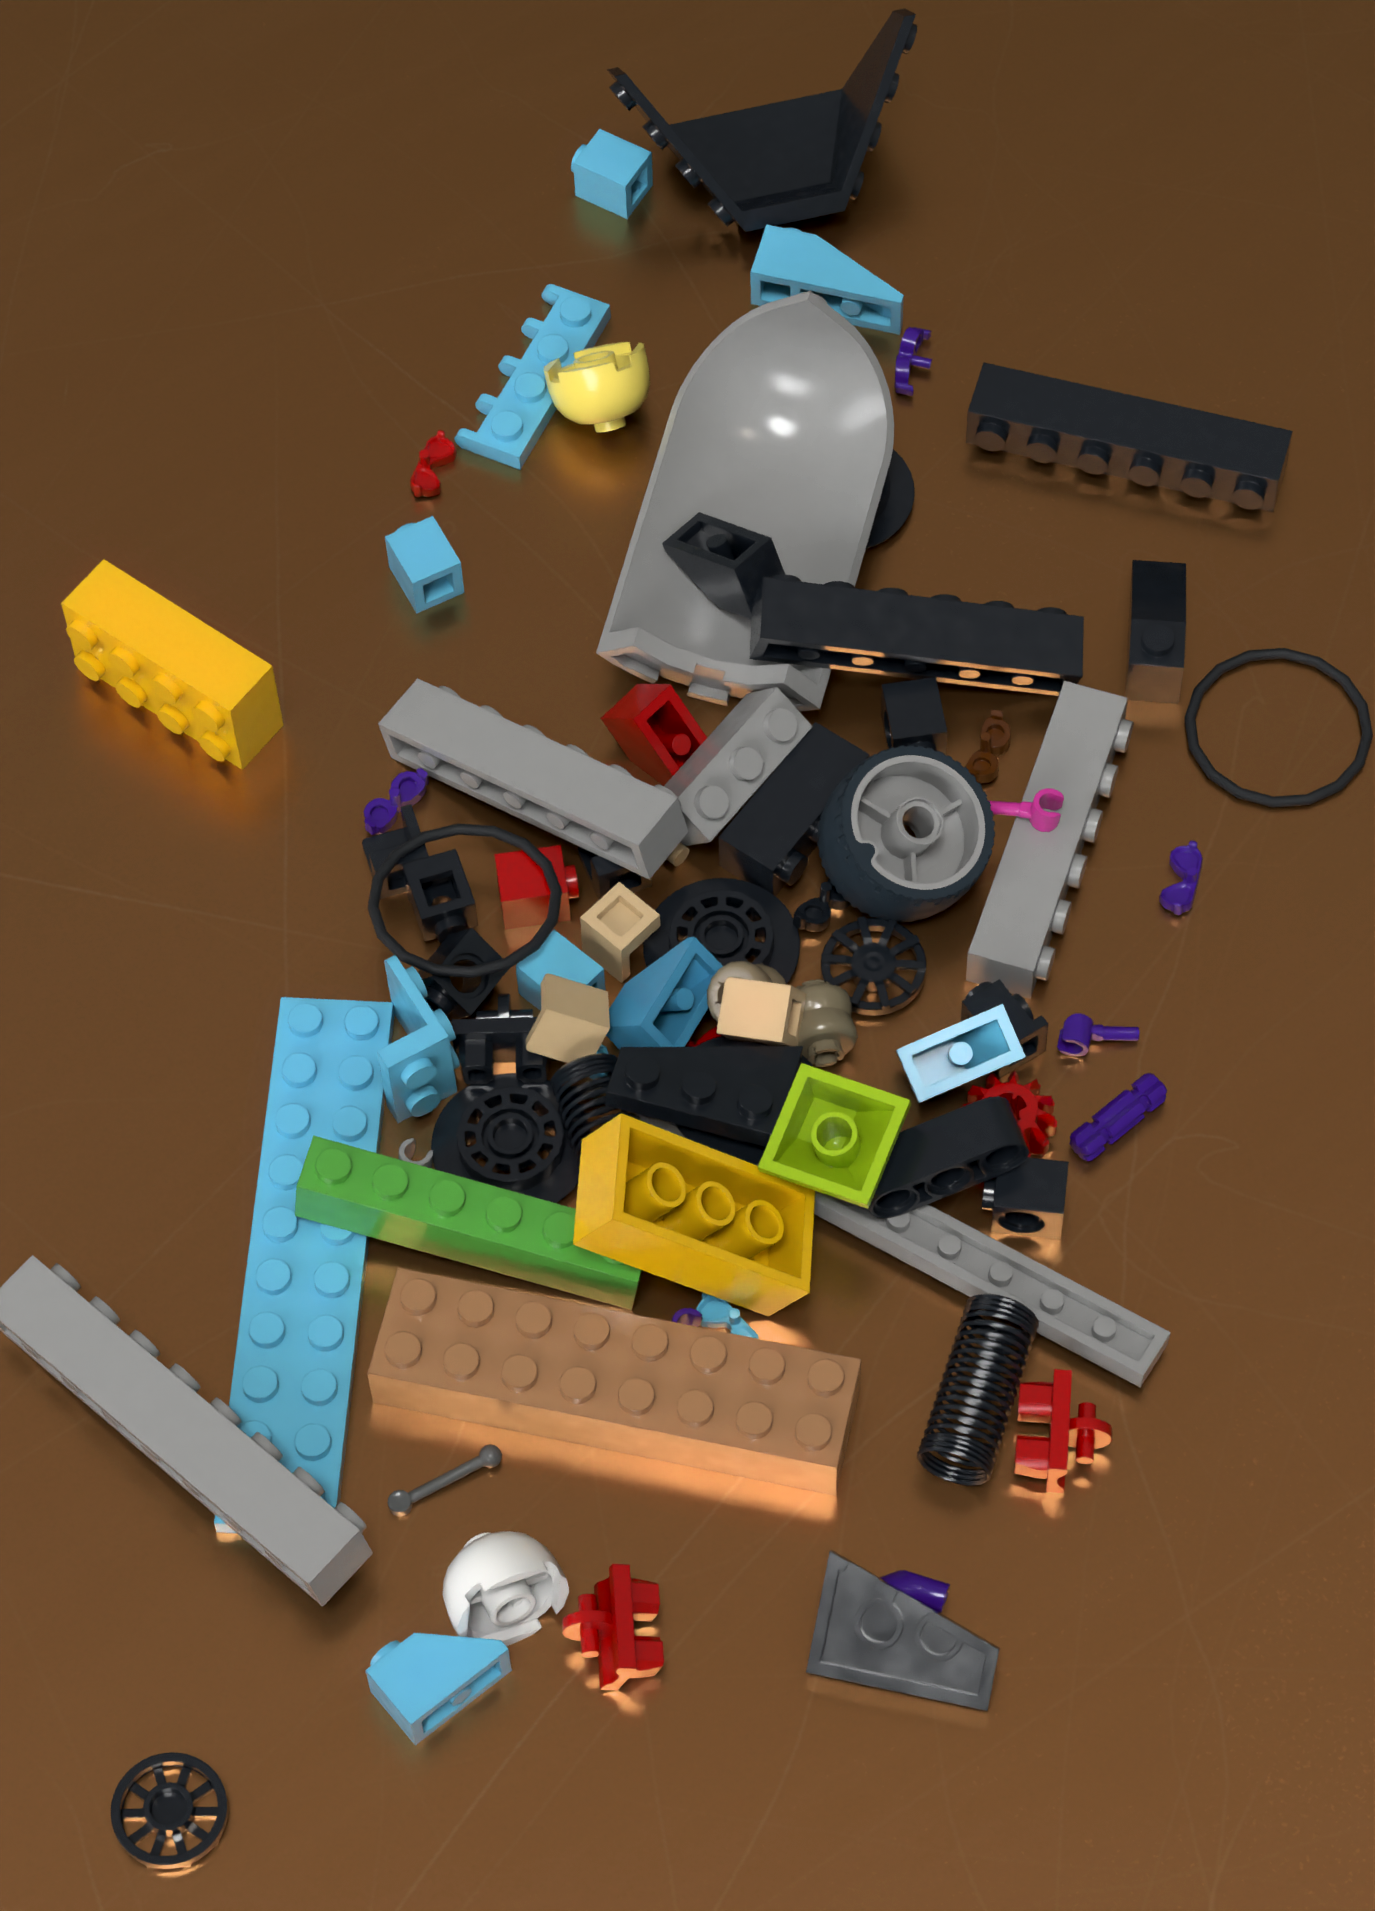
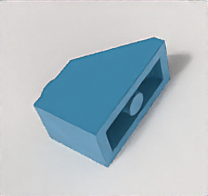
M687 937L624 984L609 1008L610 1029L606 1036L619 1050L621 1047H685L709 1008L707 1005V989L711 978L723 965L696 937Z

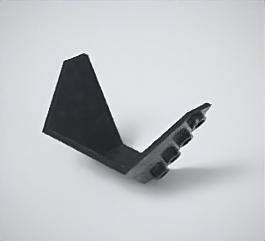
M905 8L894 10L843 88L839 90L669 125L628 75L618 67L607 69L616 81L609 88L628 111L634 107L637 108L647 121L642 126L643 129L661 150L668 146L680 160L675 165L676 168L695 189L702 184L710 193L713 199L707 204L727 227L735 221L736 224L747 232L765 228L766 224L776 226L845 211L848 201H854L861 190L864 172L860 168L866 151L872 152L879 140L882 124L877 121L884 102L890 103L896 93L899 74L895 73L901 54H907L914 43L917 25L913 21L916 14Z

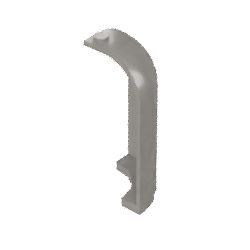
M808 291L769 302L749 311L729 325L711 342L695 362L682 383L670 411L596 654L628 673L653 684L657 681L658 676H662L689 686L687 693L689 697L728 706L730 697L743 699L747 693L778 687L798 711L820 709L831 669L750 659L751 619L717 607L665 552L662 543L700 512L771 537L785 575L796 576L802 582L825 584L832 581H843L855 587L890 466L894 444V415L888 384L873 350L860 332L848 320L831 308L823 297Z

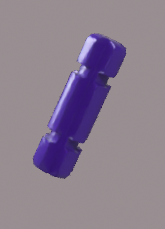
M1146 1073L1131 1084L1133 1090L1121 1092L1092 1116V1123L1085 1122L1071 1133L1069 1144L1082 1160L1092 1161L1105 1150L1104 1144H1113L1145 1118L1143 1112H1152L1165 1101L1167 1089L1154 1074Z

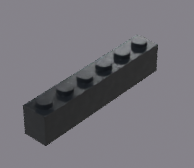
M984 362L967 413L966 443L978 445L989 451L1000 450L1030 457L1038 462H1053L1080 468L1091 474H1106L1133 480L1144 486L1155 485L1182 491L1193 497H1208L1235 503L1246 509H1261L1274 512L1288 462L1293 431Z
M782 574L771 578L763 577L752 599L750 659L911 679L936 677L937 682L1059 696L1064 681L1078 684L1083 677L1084 616L1068 615L1066 611L1054 607L1041 608L1036 611L1014 608L1011 603L1005 601H990L984 604L962 602L959 597L949 594L935 595L931 598L908 595L905 590L899 588H883L878 591L857 589L852 584L843 581H832L825 584L802 582L796 576Z

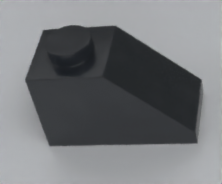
M700 512L662 543L665 552L717 607L749 619L752 618V599L763 577L771 578L775 575L785 574L771 537Z

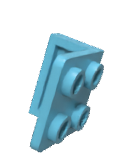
M393 955L384 960L394 1014L407 1035L377 1050L387 1107L397 1123H400L411 1116L419 1117L431 1112L438 1106L440 1101L457 1093L454 1070L460 1067V1063L450 1044L452 1040L456 1039L449 1019L440 1008L435 1011L431 1010L424 999L428 996L427 989L417 970L413 966L405 969L397 956Z

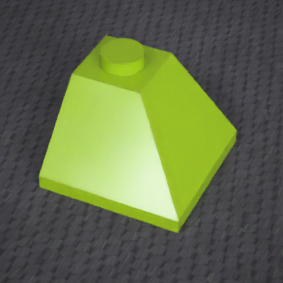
M801 1063L762 1155L758 1170L869 1209L910 1109L911 1100Z

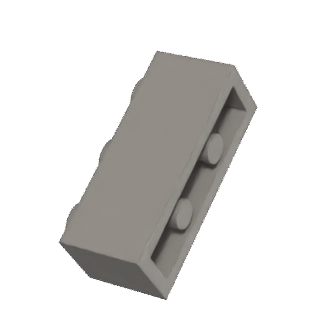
M778 687L747 693L664 785L681 802V810L688 829V833L681 840L683 845L689 846L711 842L813 727Z

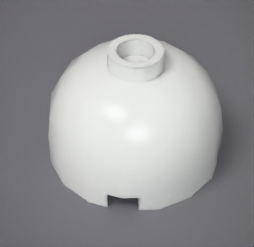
M500 1531L478 1534L464 1545L447 1569L443 1581L442 1595L450 1622L457 1636L501 1640L506 1646H509L540 1630L542 1626L538 1618L551 1606L557 1615L564 1607L569 1594V1587L560 1565L546 1546L525 1533Z

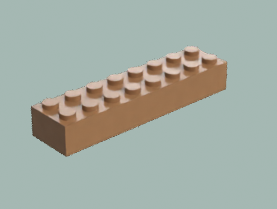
M397 1267L367 1375L373 1403L836 1496L860 1392L861 1359Z

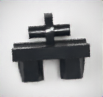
M498 994V1010L476 1011V1019H452V1027L456 1039L452 1040L453 1048L458 1057L466 1084H487L494 1080V1062H516V1077L524 1083L545 1082L547 1080L550 1063L557 1060L526 1050V1038L537 1017H533V1009L511 1010L510 994Z

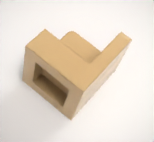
M618 882L580 917L582 951L622 983L630 976V954L661 926L660 914Z
M545 974L541 982V1012L526 1038V1050L566 1063L580 1057L596 1054L610 1029L608 991L553 974Z
M728 977L724 983L716 1033L734 1041L763 1043L769 1046H798L799 1031L807 993L792 985Z

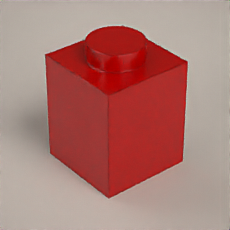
M561 845L537 848L551 861L562 890L558 922L571 921L569 899L579 898L575 865L564 866ZM523 850L494 854L504 929L542 925L547 919L551 894L542 868Z

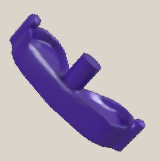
M1190 841L1187 846H1178L1170 852L1169 865L1183 881L1163 889L1159 896V902L1165 909L1173 911L1176 915L1189 911L1194 903L1203 864V857L1197 848L1196 841Z

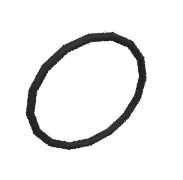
M1287 648L1248 650L1217 664L1194 688L1184 717L1189 751L1207 778L1236 798L1273 808L1311 805L1341 791L1364 767L1373 738L1368 704L1349 676L1318 656ZM1287 659L1316 667L1340 683L1358 709L1362 736L1355 760L1335 782L1308 794L1274 797L1241 788L1215 770L1199 746L1195 719L1203 694L1223 673L1250 661Z
M458 823L421 832L394 849L373 876L367 909L377 938L400 961L436 976L474 978L507 970L539 950L558 923L562 890L551 861L529 840L496 826ZM455 835L494 837L522 849L542 868L551 892L547 919L529 943L504 959L471 967L435 964L407 952L386 930L379 909L383 882L397 862L426 842Z

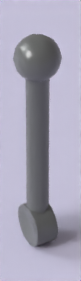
M492 1444L485 1445L480 1450L479 1456L408 1493L404 1490L394 1491L388 1497L387 1502L391 1513L399 1517L405 1516L410 1513L412 1505L416 1501L484 1466L488 1468L496 1467L502 1460L501 1450Z

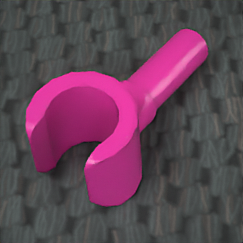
M1045 788L1036 793L1033 802H989L993 815L1028 818L1036 830L1050 832L1058 826L1061 814L1047 812L1043 809H1060L1064 796L1058 790Z

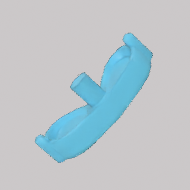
M702 1292V1300L696 1308L703 1317L700 1326L706 1328H728L732 1334L759 1339L758 1334L740 1316V1311L737 1308H733L727 1301Z

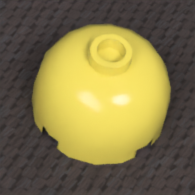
M630 342L605 344L574 352L575 360L573 364L561 367L560 358L544 366V375L554 406L565 418L577 424H594L596 432H608L625 426L624 417L641 407L647 398L650 387L649 363L644 343L640 342L633 351Z

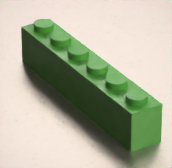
M313 1135L296 1186L295 1216L632 1310L643 1270L573 1245L575 1208Z

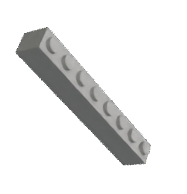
M32 1255L0 1287V1331L323 1607L373 1554L362 1535V1532L367 1528L364 1521L346 1504L340 1502L333 1508L320 1496L325 1492L324 1489L304 1469L298 1467L291 1473L278 1462L283 1455L261 1433L256 1432L251 1438L237 1427L242 1422L241 1419L222 1400L215 1397L209 1404L196 1392L201 1387L184 1368L175 1363L168 1369L156 1359L160 1355L159 1350L141 1332L135 1329L128 1336L117 1326L121 1321L118 1315L99 1297L95 1296L88 1302L77 1292L81 1289L80 1284L61 1265L56 1263L49 1269Z

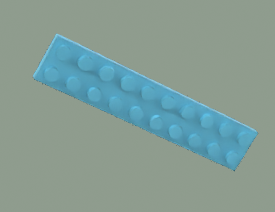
M281 997L229 1407L242 1421L237 1426L250 1438L256 1432L265 1436L283 1455L278 1462L291 1473L298 1467L308 1472L325 1491L320 1497L335 1508L340 1503L370 1237L295 1216L296 1186L313 1135L379 1154L385 1093L377 1050L392 1043L395 1014L392 1002ZM215 1515L214 1525L216 1532L236 1533Z

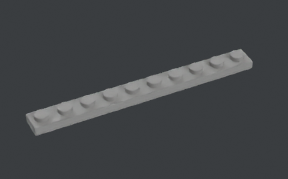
M636 1114L640 1117V1121L684 1137L674 1123ZM815 1191V1215L969 1297L985 1293L997 1294L1024 1304L1034 1312L1039 1320L1037 1333L1138 1387L1142 1386L1168 1345L1171 1332L929 1204L893 1218L874 1217L867 1208Z

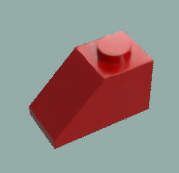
M636 684L600 718L629 760L663 786L707 739V736L671 684Z

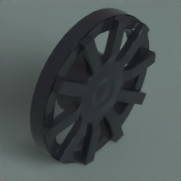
M866 916L857 918V921L848 923L839 930H835L831 934L821 954V977L824 982L828 981L830 984L841 986L853 979L857 988L853 996L850 997L852 1012L871 1016L885 1015L904 1008L919 994L926 977V956L917 935H914L907 928L898 924L896 920L866 919ZM870 931L883 932L878 943H872ZM861 933L864 945L859 947L849 937ZM892 935L903 941L891 949L887 947ZM841 944L853 956L833 955V953ZM911 949L916 958L915 961L896 960L895 957ZM830 964L849 966L851 970L833 978L830 973ZM896 970L917 971L912 984L896 974ZM893 983L904 991L900 996L889 1000L886 988ZM865 991L877 992L880 1002L861 1001Z
M183 1753L157 1754L134 1765L120 1780L111 1802V1822L120 1845L132 1858L146 1865V1867L155 1869L189 1867L192 1863L204 1857L218 1844L229 1816L227 1795L217 1773L202 1760ZM172 1765L182 1767L177 1783L166 1782L163 1767ZM153 1770L157 1786L149 1792L137 1784L136 1781ZM192 1770H194L208 1781L189 1793L186 1786ZM213 1790L216 1792L218 1807H195L194 1802L200 1800ZM129 1791L144 1801L143 1808L123 1809L125 1798ZM195 1818H216L209 1833L193 1822ZM146 1819L147 1823L130 1836L126 1835L123 1820ZM186 1831L202 1841L188 1851L182 1836ZM154 1832L157 1835L150 1853L136 1846V1844ZM167 1837H173L177 1855L161 1856Z

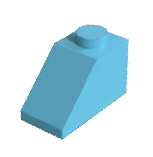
M1003 1004L895 1051L918 1103L1026 1057Z
M413 1633L401 1643L395 1640L382 1647L372 1658L371 1666L365 1670L370 1692L416 1746L510 1673L512 1668L509 1649L501 1640Z

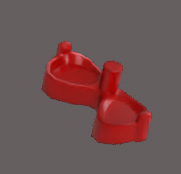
M438 430L437 435L431 437L427 441L424 450L419 452V462L410 479V487L416 497H434L439 495L441 492V482L432 470L454 462L457 456L454 443L445 437L443 430Z

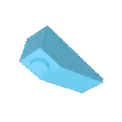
M766 224L750 271L751 304L761 306L799 293L812 291L814 294L823 297L831 308L854 326L897 335L901 334L904 295L818 235L802 232L795 228H782Z

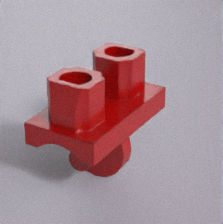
M1054 1369L1053 1382L1020 1383L1017 1421L1049 1423V1437L1017 1435L1014 1473L1046 1479V1492L1064 1493L1068 1446L1076 1448V1462L1091 1464L1094 1462V1449L1103 1448L1112 1441V1426L1106 1421L1096 1419L1095 1404L1089 1402L1080 1403L1078 1405V1417L1070 1419L1072 1370Z
M612 1563L609 1567V1577L594 1585V1594L578 1596L579 1611L568 1614L562 1620V1634L571 1640L581 1641V1655L587 1658L598 1656L600 1690L618 1691L628 1678L655 1676L664 1664L663 1641H661L660 1637L634 1635V1621L652 1622L658 1615L660 1606L659 1584L631 1578L629 1564Z

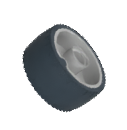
M903 745L896 748L892 747L870 756L854 767L839 782L828 798L821 814V820L818 825L817 838H819L817 845L819 857L822 860V867L825 868V874L829 877L832 886H835L836 891L843 896L844 900L849 901L851 906L857 907L860 912L867 913L873 918L891 919L898 921V923L919 921L933 916L957 902L971 889L984 871L992 854L995 822L993 821V811L990 808L991 804L986 798L985 791L983 792L981 784L976 781V777L973 774L971 775L968 772L969 770L966 767H963L960 762L953 760L951 756H946L940 751H934L932 748ZM903 824L911 828V830L915 833L916 838L909 835V833L905 830Z

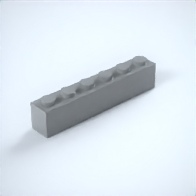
M417 678L378 723L392 759L416 770L422 768L428 773V776L649 880L688 833L681 810V802L670 789L662 785L652 786L636 779L619 765L612 764L608 766L589 757L587 753L575 745L568 744L564 746L553 741L531 725L521 726L505 719L490 706L482 705L479 707L468 702L446 686L436 687Z
M1064 681L1022 802H1033L1036 793L1042 789L1052 788L1058 790L1064 796L1062 807L1058 810H1043L1061 814L1058 826L1052 831L1041 832L1031 825L1028 818L1016 816L968 951L966 981L981 984L987 981L994 983L1000 979L1011 994L1017 993L1022 997L1031 999L1037 979L1048 980L1056 953L1055 948L1049 947L1054 932L1063 935L1072 906V902L1065 900L1069 886L1080 887L1088 858L1085 855H1081V851L1085 841L1094 843L1097 838L1103 816V811L1096 809L1100 796L1110 798L1118 774V766L1113 765L1112 761L1116 751L1126 752L1131 738L1134 722L1125 719L1127 697Z

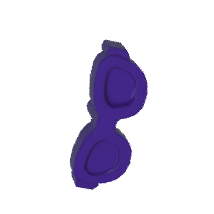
M908 327L901 340L899 354L896 357L894 384L896 393L913 396V385L908 384L911 365L926 369L931 368L932 359L916 356L923 339L929 340L931 337V330Z
M418 768L416 772L405 771L397 775L392 781L391 789L389 790L390 800L377 798L365 806L364 822L366 831L372 836L388 831L396 822L398 813L401 812V806L409 804L413 806L425 795L426 786L429 783L428 773L422 768Z

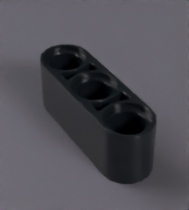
M1000 1096L984 1098L900 1132L869 1206L870 1213L878 1218L900 1216L1019 1167L1029 1156V1149L1010 1101Z

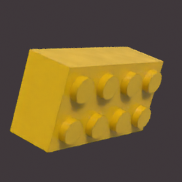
M105 559L61 603L67 624L66 632L71 640L75 655L74 663L77 668L89 679L94 681L102 679L114 687L121 698L131 706L139 708L142 705L156 714L161 723L173 733L182 734L184 732L198 741L202 749L215 760L222 762L226 759L243 770L283 727L275 676L271 664Z
M620 1113L582 1139L573 1245L769 1317L810 1293L815 1190L760 1172L757 1165Z

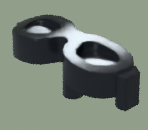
M828 879L827 882L821 884L818 898L810 899L796 909L793 925L801 930L821 932L830 924V909L844 910L851 903L843 899V896L836 891L835 886H832L830 879Z

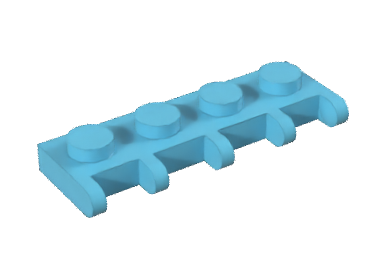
M548 284L541 294L543 300L553 306L544 322L534 318H527L521 327L522 333L528 338L533 339L521 360L506 355L498 365L499 370L504 375L510 377L498 398L489 394H481L476 401L475 406L477 410L487 415L479 430L474 432L461 428L454 438L455 443L462 449L519 470L523 467L557 409L548 391L544 366L560 358L561 367L573 364L575 360L573 353L594 347L611 318L609 304L554 284Z

